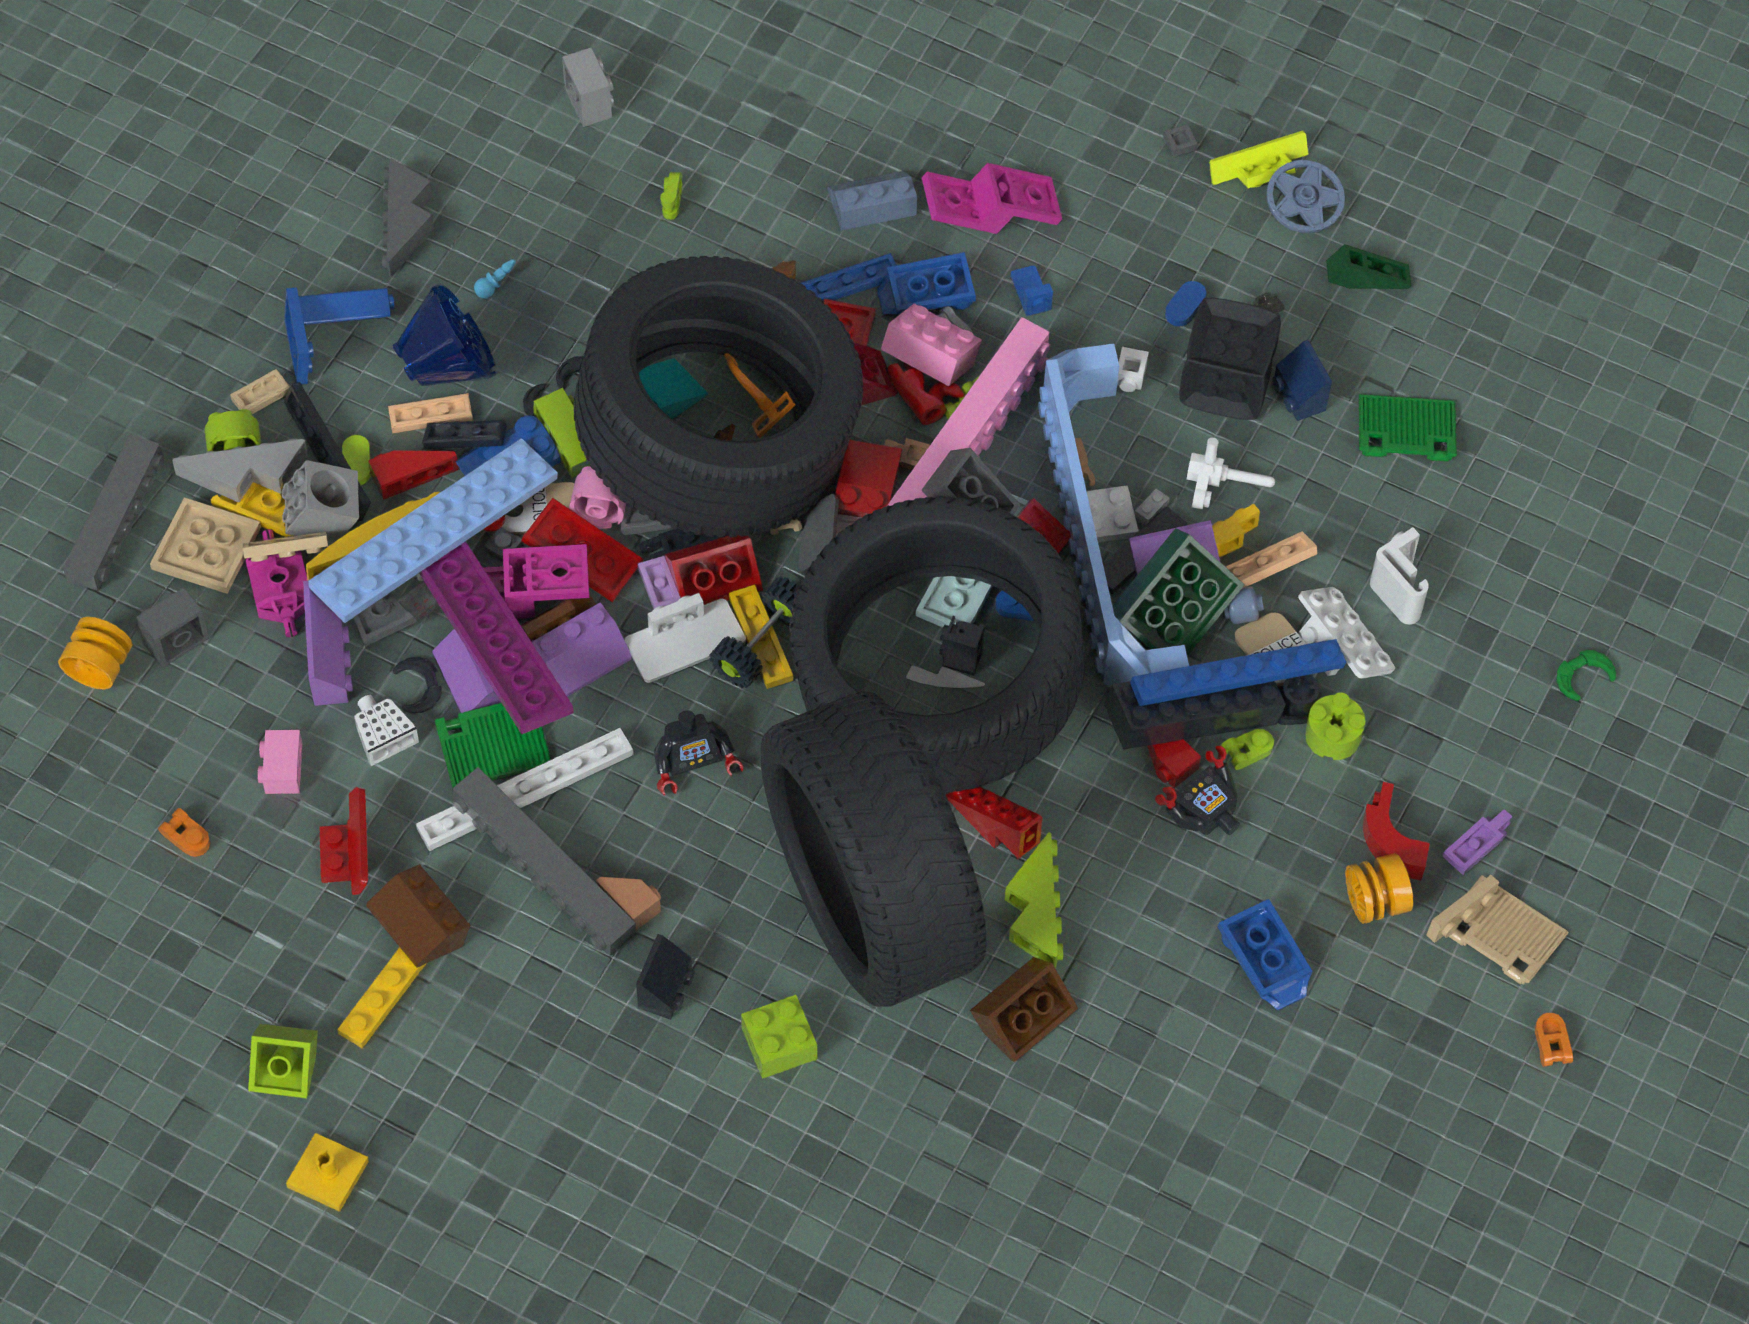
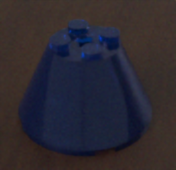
M437 283L431 288L397 342L393 344L394 351L400 358H403L407 365L404 367L405 373L411 381L417 379L421 386L491 379L496 375V371L492 372L491 369L496 364L482 332L470 313L463 314L456 303L460 301L457 296L441 283Z

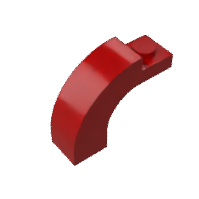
M1383 782L1381 791H1375L1372 805H1366L1363 817V833L1366 844L1375 858L1396 853L1403 861L1409 878L1422 881L1430 843L1407 838L1393 827L1389 817V808L1394 784Z

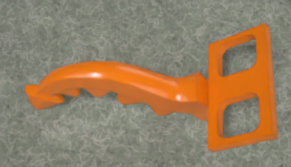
M726 353L724 356L728 367L741 385L756 400L759 408L764 411L751 424L757 436L761 438L795 406V403L787 391L775 403H772L740 370L735 358ZM788 399V405L779 412L778 407ZM768 417L769 422L759 431L758 426Z

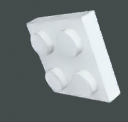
M1128 486L1087 491L1098 543L1129 539L1138 533Z

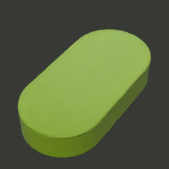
M352 435L343 442L342 454L350 468L358 471V481L360 485H363L371 477L368 460L371 459L370 445L365 437Z

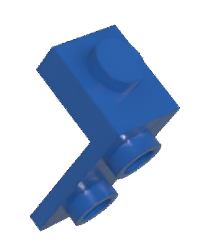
M1036 266L1011 271V278L1026 316L1052 309L1053 290L1050 283L1042 284Z

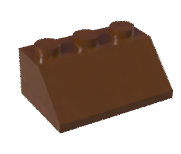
M420 864L396 874L366 904V907L416 968L463 947L471 926Z
M1032 957L975 1005L970 1012L982 1032L1011 1061L1016 1062L1076 1011L1078 1007L1053 964Z

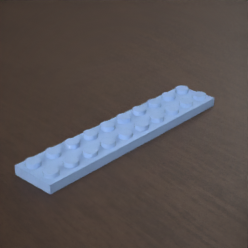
M521 438L310 579L309 588L346 623L555 481L558 472Z

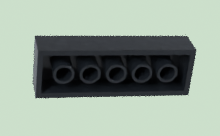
M1272 681L1139 706L1130 682H1123L1111 685L1104 706L1122 748L1125 750L1182 739L1186 740L1277 725L1286 704L1276 682Z

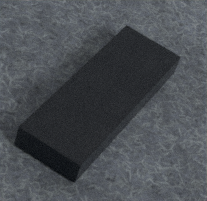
M505 420L427 423L422 444L424 449L503 446L507 424Z

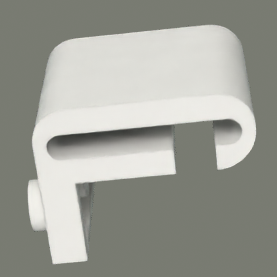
M1413 527L1406 532L1401 531L1397 533L1389 543L1378 549L1370 579L1372 590L1404 624H1414L1419 621L1428 591L1426 579L1419 583L1417 591L1413 588L1418 571L1414 567L1413 561L1420 534Z

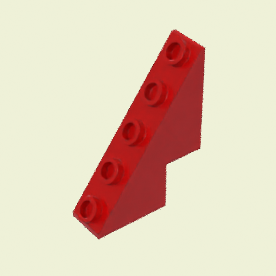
M983 787L946 794L947 800L994 849L1003 843L1019 859L1040 843L1043 819L1041 815Z

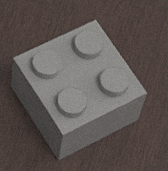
M592 48L563 56L565 90L582 126L585 127L612 118L611 107L614 106V100L610 91L613 90V84L610 76H605L603 73L604 66L600 56L596 57Z

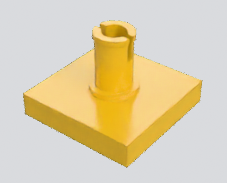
M315 1133L287 1180L286 1185L287 1188L340 1212L369 1160L367 1156Z

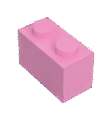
M265 730V741H260L259 746L260 758H264L263 766H258V783H263L265 794L300 793L303 746L300 730Z

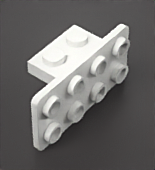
M1327 587L1302 591L1299 594V600L1311 614V618L1298 632L1306 644L1337 639L1346 663L1358 678L1391 674L1395 670L1389 655L1382 650L1376 642L1374 635L1367 630L1359 619V615L1352 610L1338 589ZM1339 669L1325 671V673L1327 674V676L1335 675L1339 671Z
M699 593L692 596H684L675 603L655 608L652 612L648 613L649 627L625 638V643L643 680L647 683L710 659V653L724 637H734L737 642L742 641L744 644L746 643V636L727 600L718 599L704 605Z

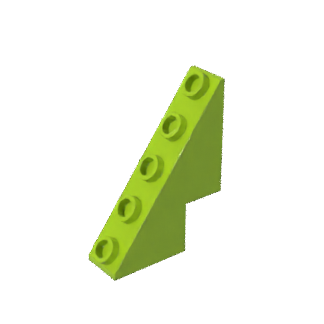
M1048 832L1006 886L1005 901L1022 911L1010 927L1009 941L1030 955L1051 962L1056 968L1057 961H1063V943H1057V934L1062 933L1061 917H1056L1055 909L1060 908V891H1054V882H1059L1058 865H1053V857H1057V839H1052L1051 832Z

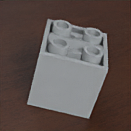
M306 460L299 470L295 471L294 476L289 482L284 484L282 489V498L285 499V509L282 515V520L285 523V534L296 536L326 531L328 543H334L343 537L359 519L358 471Z

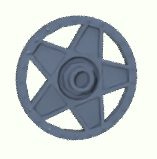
M1296 160L1281 166L1272 175L1267 186V204L1273 216L1283 226L1300 233H1316L1329 228L1341 215L1345 203L1344 189L1335 173L1326 166L1310 160ZM1307 167L1300 178L1284 173L1293 168ZM1322 173L1333 182L1337 190L1321 186ZM1274 184L1285 195L1277 206H1275L1273 199ZM1338 205L1334 215L1323 223L1322 208ZM1300 214L1308 226L1295 224L1286 218Z

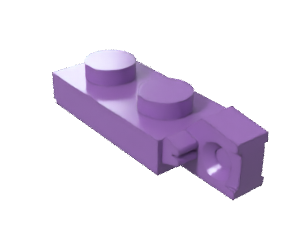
M1504 809L1493 820L1489 816L1486 818L1482 817L1445 850L1443 858L1464 876L1503 841V838L1507 835L1505 829L1511 824L1512 816Z

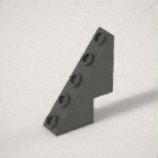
M390 158L389 167H384V182L388 183V189L383 190L384 204H388V210H383V224L387 226V231H383L382 240L383 247H387V253H382V268L388 269L389 276L392 277L434 231L432 214L422 209L433 197L431 181Z

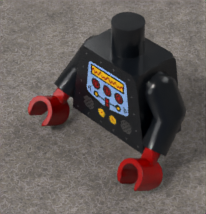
M689 710L680 712L677 721L668 723L665 726L664 736L660 738L654 749L657 774L661 775V779L657 783L658 790L665 796L664 787L670 783L671 791L676 794L678 787L670 779L669 772L671 776L723 761L722 756L726 758L725 768L729 775L733 776L729 768L734 763L739 764L743 772V764L738 757L733 755L735 750L726 730L713 721L707 722L704 714L695 715Z
M1216 746L1217 758L1214 757L1211 750L1205 754L1206 759L1215 764L1214 768L1211 765L1208 766L1177 793L1172 787L1162 788L1167 798L1165 799L1162 794L1156 795L1155 801L1159 805L1167 806L1166 811L1180 828L1195 832L1199 831L1204 835H1208L1219 826L1227 835H1231L1240 825L1232 816L1236 808L1237 792L1227 763H1223L1227 754L1226 750L1222 746Z

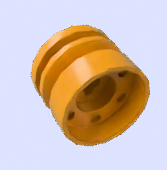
M96 617L80 618L75 627L76 630H74L70 637L72 642L67 643L58 660L59 666L65 674L85 686L94 689H109L112 687L120 671L119 665L124 663L127 654L133 646L132 641L123 630L108 621Z
M1393 853L1376 858L1374 869L1368 861L1361 862L1359 866L1355 863L1346 867L1345 878L1348 897L1355 915L1362 924L1370 923L1373 921V918L1381 920L1384 918L1385 910L1390 916L1412 911L1413 893L1411 883L1399 855Z

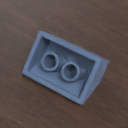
M904 171L828 186V193L841 231L917 215V194L911 176Z

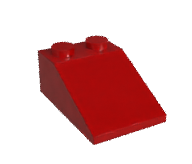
M854 440L849 441L835 494L839 500L838 514L863 518L865 515L871 514L877 509H882L889 504L894 497L902 448Z

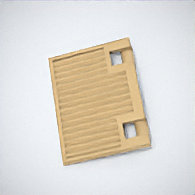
M1481 875V877L1477 880V882L1472 886L1470 890H1472L1479 883L1485 880L1486 877ZM1498 886L1495 892L1497 897L1494 902L1487 908L1483 906L1479 908L1476 915L1466 923L1471 926L1464 934L1456 929L1449 938L1462 946L1470 945L1503 967L1502 971H1504L1505 975L1524 985L1533 979L1569 932ZM1517 958L1529 965L1524 972L1513 966Z

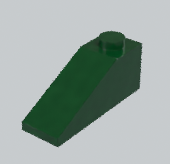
M1344 244L1326 260L1328 282L1345 288L1409 289L1411 287L1408 264Z

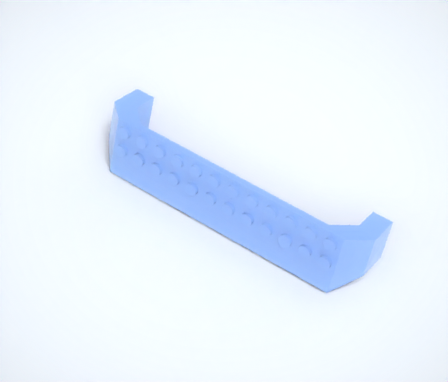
M1114 344L1069 349L1046 360L1044 387H1040L1041 402H1038L1040 418L1045 417L1046 424L1043 425L1045 440H1050L1051 447H1048L1050 463H1055L1056 467L1053 470L1055 486L1060 485L1061 492L1058 493L1059 506L1061 509L1065 508L1066 515L1063 516L1064 527L1071 534V538L1068 540L1069 551L1071 555L1076 557L1074 574L1076 578H1080L1082 584L1079 585V596L1081 602L1085 601L1087 609H1084V619L1086 626L1091 625L1092 633H1089L1091 649H1096L1097 657L1094 658L1096 673H1101L1103 683L1110 688L1112 684L1130 682L1133 676L1189 666L1185 645L1145 650L1114 616L1069 412L1079 400L1116 396L1119 362Z

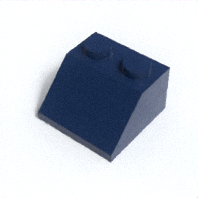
M1305 340L1276 365L1275 375L1272 379L1276 391L1281 392L1284 397L1287 411L1289 413L1292 412L1297 421L1326 411L1332 384L1331 378L1309 340Z

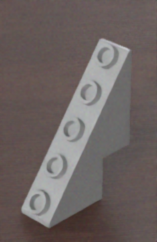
M293 438L284 442L262 443L251 447H235L231 450L218 452L208 451L205 454L192 456L182 455L173 458L172 461L177 476L240 502L253 482L282 494L284 484L288 483L294 476L295 471L299 469L308 454L305 440Z

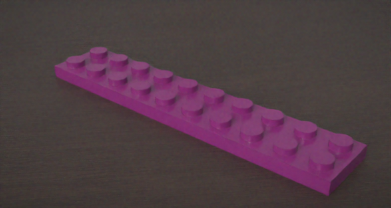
M466 541L419 572L521 734L574 713L572 703Z

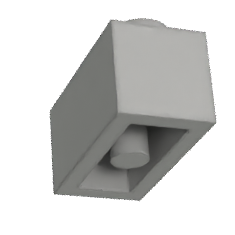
M1155 489L1135 510L1136 521L1145 527L1161 511L1168 507L1169 497Z

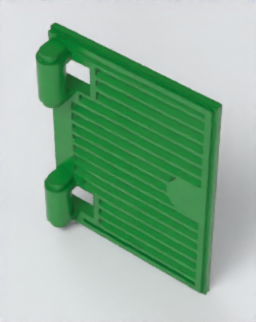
M1359 394V450L1362 451V455L1370 457H1384L1387 453L1427 455L1429 461L1449 462L1452 460V457L1457 456L1455 401ZM1369 437L1382 438V445L1369 446ZM1434 442H1445L1447 444L1446 451L1434 450Z
M502 703L459 713L457 718L445 720L443 717L434 720L452 788L477 767L494 781L525 773L551 760L542 726L521 734ZM462 729L460 733L448 734V731Z

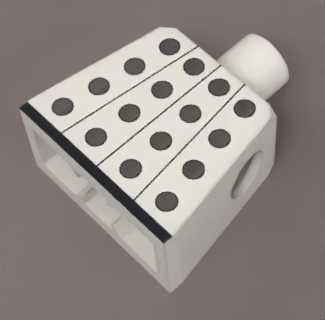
M367 695L358 701L361 712L357 713L354 718L359 737L371 766L419 743L416 727L391 699H386L377 704L372 695Z

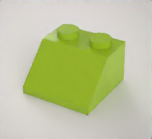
M259 1024L251 1040L248 1091L307 1098L316 1061L318 1031Z

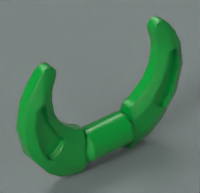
M1585 650L1579 652L1580 655L1569 662L1564 660L1558 667L1556 682L1560 691L1572 700L1579 701L1581 699L1580 695L1573 690L1571 679L1574 674L1573 671L1586 664L1603 669L1608 674L1610 681L1614 682L1616 670L1612 661L1606 655L1595 650Z

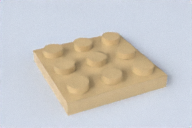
M184 498L150 562L151 570L228 594L245 560L243 543L254 542L261 529L260 521Z

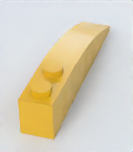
M434 492L428 497L417 501H408L404 505L379 515L348 532L306 564L307 581L440 492Z

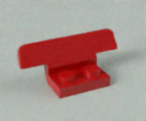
M355 787L349 793L348 825L320 827L322 883L351 881L352 895L361 894L368 882L365 789L361 787Z

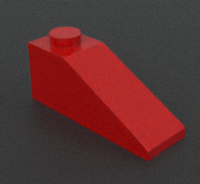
M393 450L386 454H378L373 459L368 460L371 477L383 500L459 470L456 464L457 455L455 451Z
M1184 739L1147 746L1158 778L1164 783L1168 782L1173 788H1176L1199 769L1201 756Z

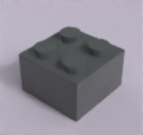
M184 587L177 592L168 594L164 600L153 607L144 609L136 617L145 647L162 668L209 639L203 611Z

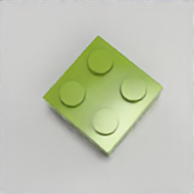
M797 995L741 1014L742 1031L762 1079L817 1060V1043Z

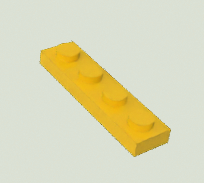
M755 585L729 593V600L748 644L770 620ZM771 626L751 649L752 653H756V659H760L762 662L760 665L763 666L760 674L767 689L793 681V673L773 626Z
M399 947L337 1029L338 1034L363 1049L426 964L416 968Z

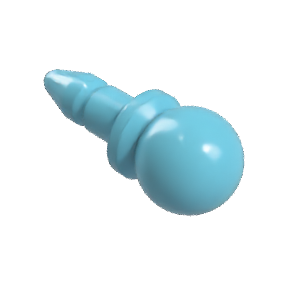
M516 260L507 261L493 275L488 272L486 277L478 279L474 285L476 295L480 298L491 297L495 292V288L500 287L498 281H501L507 273L512 271Z

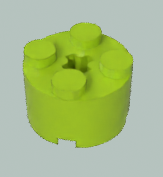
M240 409L223 413L215 412L208 417L204 430L207 452L225 451L235 447H251L262 444L259 423L252 416L250 410Z
M1339 692L1317 700L1310 709L1306 725V742L1309 748L1316 755L1323 758L1324 756L1332 757L1333 760H1342L1353 755L1359 747L1365 727L1363 710L1345 693Z

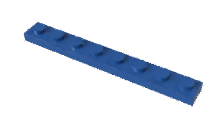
M1337 639L1133 676L1130 684L1139 706L1341 669L1344 668L1346 660Z

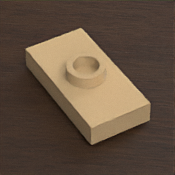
M275 369L230 394L239 410L248 409L254 414L286 396L290 386L279 371Z

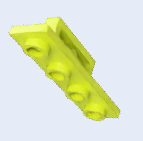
M1299 131L1211 159L1209 165L1212 184L1216 185L1238 178L1247 188H1255L1269 182L1272 175L1281 166L1292 162L1291 160L1308 155L1306 133ZM1295 168L1288 170L1284 173H1287L1289 175L1296 173Z

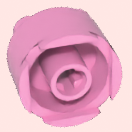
M590 466L582 468L581 473L575 480L569 509L599 529H608L612 527L613 523H621L626 503L622 502L618 495H614L610 488L603 484V479L598 478L595 470Z

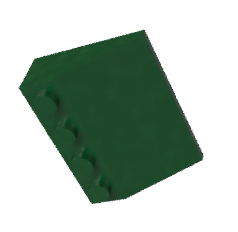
M1175 528L1112 607L1114 616L1146 649L1151 650L1185 645L1188 656L1245 584L1190 534Z

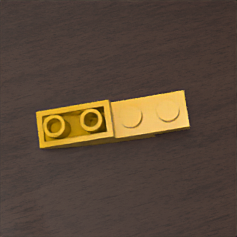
M1254 504L1247 508H1240L1230 518L1218 521L1212 525L1219 557L1243 547L1244 534L1258 526L1260 510Z

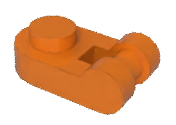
M177 808L172 813L173 817L168 822H163L158 827L159 832L166 839L189 856H201L210 848L208 832L180 808ZM183 826L185 830L181 834L177 833L176 830Z
M1555 1013L1542 1014L1535 1025V1035L1542 1066H1552L1553 1062L1560 1061L1563 1064L1572 1063L1573 1053L1564 1020ZM1558 1043L1560 1050L1551 1051L1550 1044Z

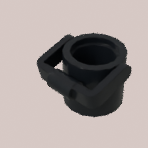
M1311 675L1288 678L1283 686L1278 687L1279 690H1282V697L1286 704L1278 724H1306L1310 709L1319 697V684Z

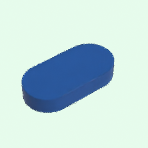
M1196 281L1184 283L1166 306V320L1174 326L1188 324L1197 313L1202 300L1206 298L1205 287Z

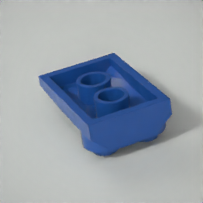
M965 252L887 267L885 279L877 289L883 314H901L913 304L923 306L927 310L947 306L957 310H964L976 301Z
M523 416L517 420L515 427L506 431L503 446L475 447L464 453L456 461V464L464 476H466L521 438L551 467L561 463V457L554 441L540 420L534 416Z
M1269 899L1219 922L1218 929L1222 934L1223 944L1232 950L1262 999L1270 1003L1276 1010H1280L1307 996V986L1313 971Z

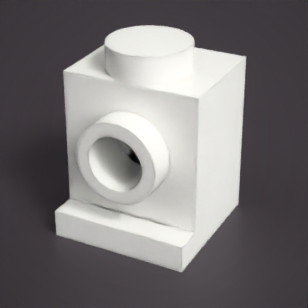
M1122 347L1117 381L1120 389L1126 392H1133L1135 389L1141 390L1149 352Z

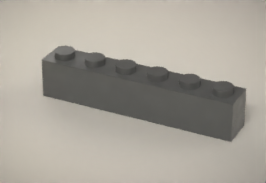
M132 435L128 436L63 567L67 582L98 591L102 582L107 581L113 559L116 560L119 557L121 543L124 537L129 536L135 515H139L141 512L143 498L146 493L151 491L156 472L160 471L163 467L164 455H162L160 443Z

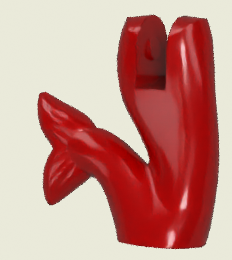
M905 362V372L902 371L898 363L888 366V373L894 387L923 425L934 423L945 414L944 396L964 397L963 390L954 382L948 386L938 381L927 393L924 390V374L922 371Z

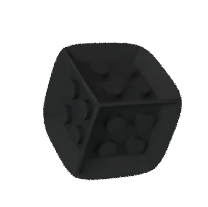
M1204 298L1196 313L1188 343L1187 360L1182 370L1179 390L1181 403L1196 410L1241 420L1257 419L1265 400L1271 376L1272 358L1278 345L1281 328L1280 315L1266 308L1222 298Z

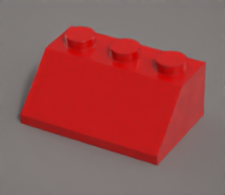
M740 535L736 537L726 536L665 554L666 562L680 598L699 593L703 604L706 605L718 599L728 601L730 592L752 585L756 586L758 592L763 590L751 539L748 535L742 537Z

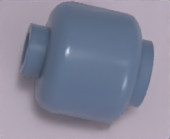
M1251 586L1243 587L1224 610L1225 618L1230 619L1233 624L1257 621L1259 617L1258 611L1264 610L1261 594L1256 595L1254 588Z

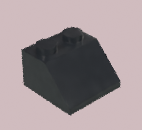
M657 934L636 982L638 1009L671 1020L674 1011H679L684 1001V994L682 992L685 985H691L695 970L692 969L691 957L661 934Z

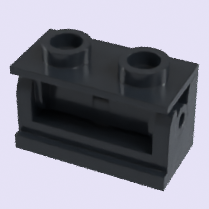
M952 616L950 624L944 625L940 636L942 644L939 654L943 655L942 666L974 676L983 654L985 625L979 624L977 626L964 621H959L955 624V616Z

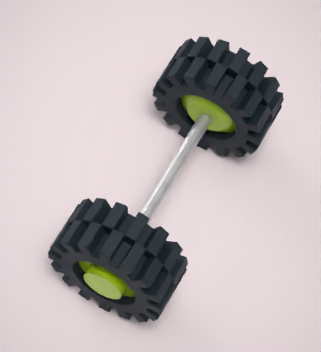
M780 576L762 594V601L766 603L765 607L767 609H771L770 613L773 616L746 647L742 641L737 642L736 638L727 636L710 653L712 666L719 670L718 673L720 675L723 674L725 676V680H731L733 685L737 686L738 684L740 688H747L761 673L763 666L760 664L762 662L760 659H756V653H752L750 650L777 619L780 622L783 620L787 626L790 625L794 598L797 597L796 593L799 588L796 586V582L793 580L790 582L789 578L785 577L783 579Z

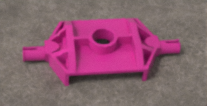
M268 529L270 539H275L274 531ZM263 531V539L269 540L267 536V531ZM301 550L295 551L296 555L290 557H279V554L267 555L268 559L252 562L251 558L246 559L259 618L283 623L286 637H291L290 627L293 637L297 635L294 621L305 613L303 581H307V575ZM276 574L286 576L281 582H273L271 580Z

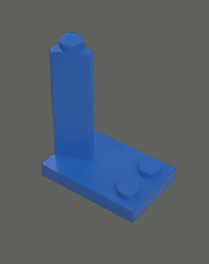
M297 287L286 288L284 321L296 383L300 382L301 385L307 384L308 373L313 371L311 360L314 356L312 341L307 342L304 325L390 317V310H394L393 294H388L387 288L298 296Z

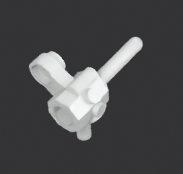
M1216 438L1208 439L1205 455L1191 454L1187 480L1197 481L1192 503L1193 508H1209L1212 492L1207 491L1208 485L1219 487L1220 480L1226 481V479L1265 487H1273L1275 485V479L1271 476L1228 468L1229 465H1224V459L1216 457L1218 440Z

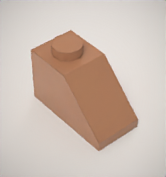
M600 877L596 880V884L636 923V931L661 912V896L652 885L648 887L641 879Z

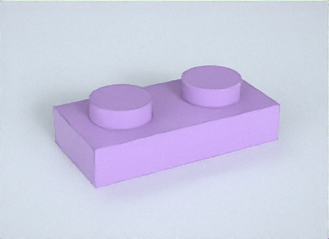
M665 556L638 563V570L653 609L659 606L670 605L680 599Z

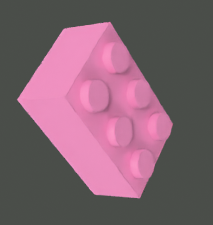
M913 304L888 324L881 350L950 386L974 366L982 339L974 336L968 330L957 327L948 319L929 312L925 307Z

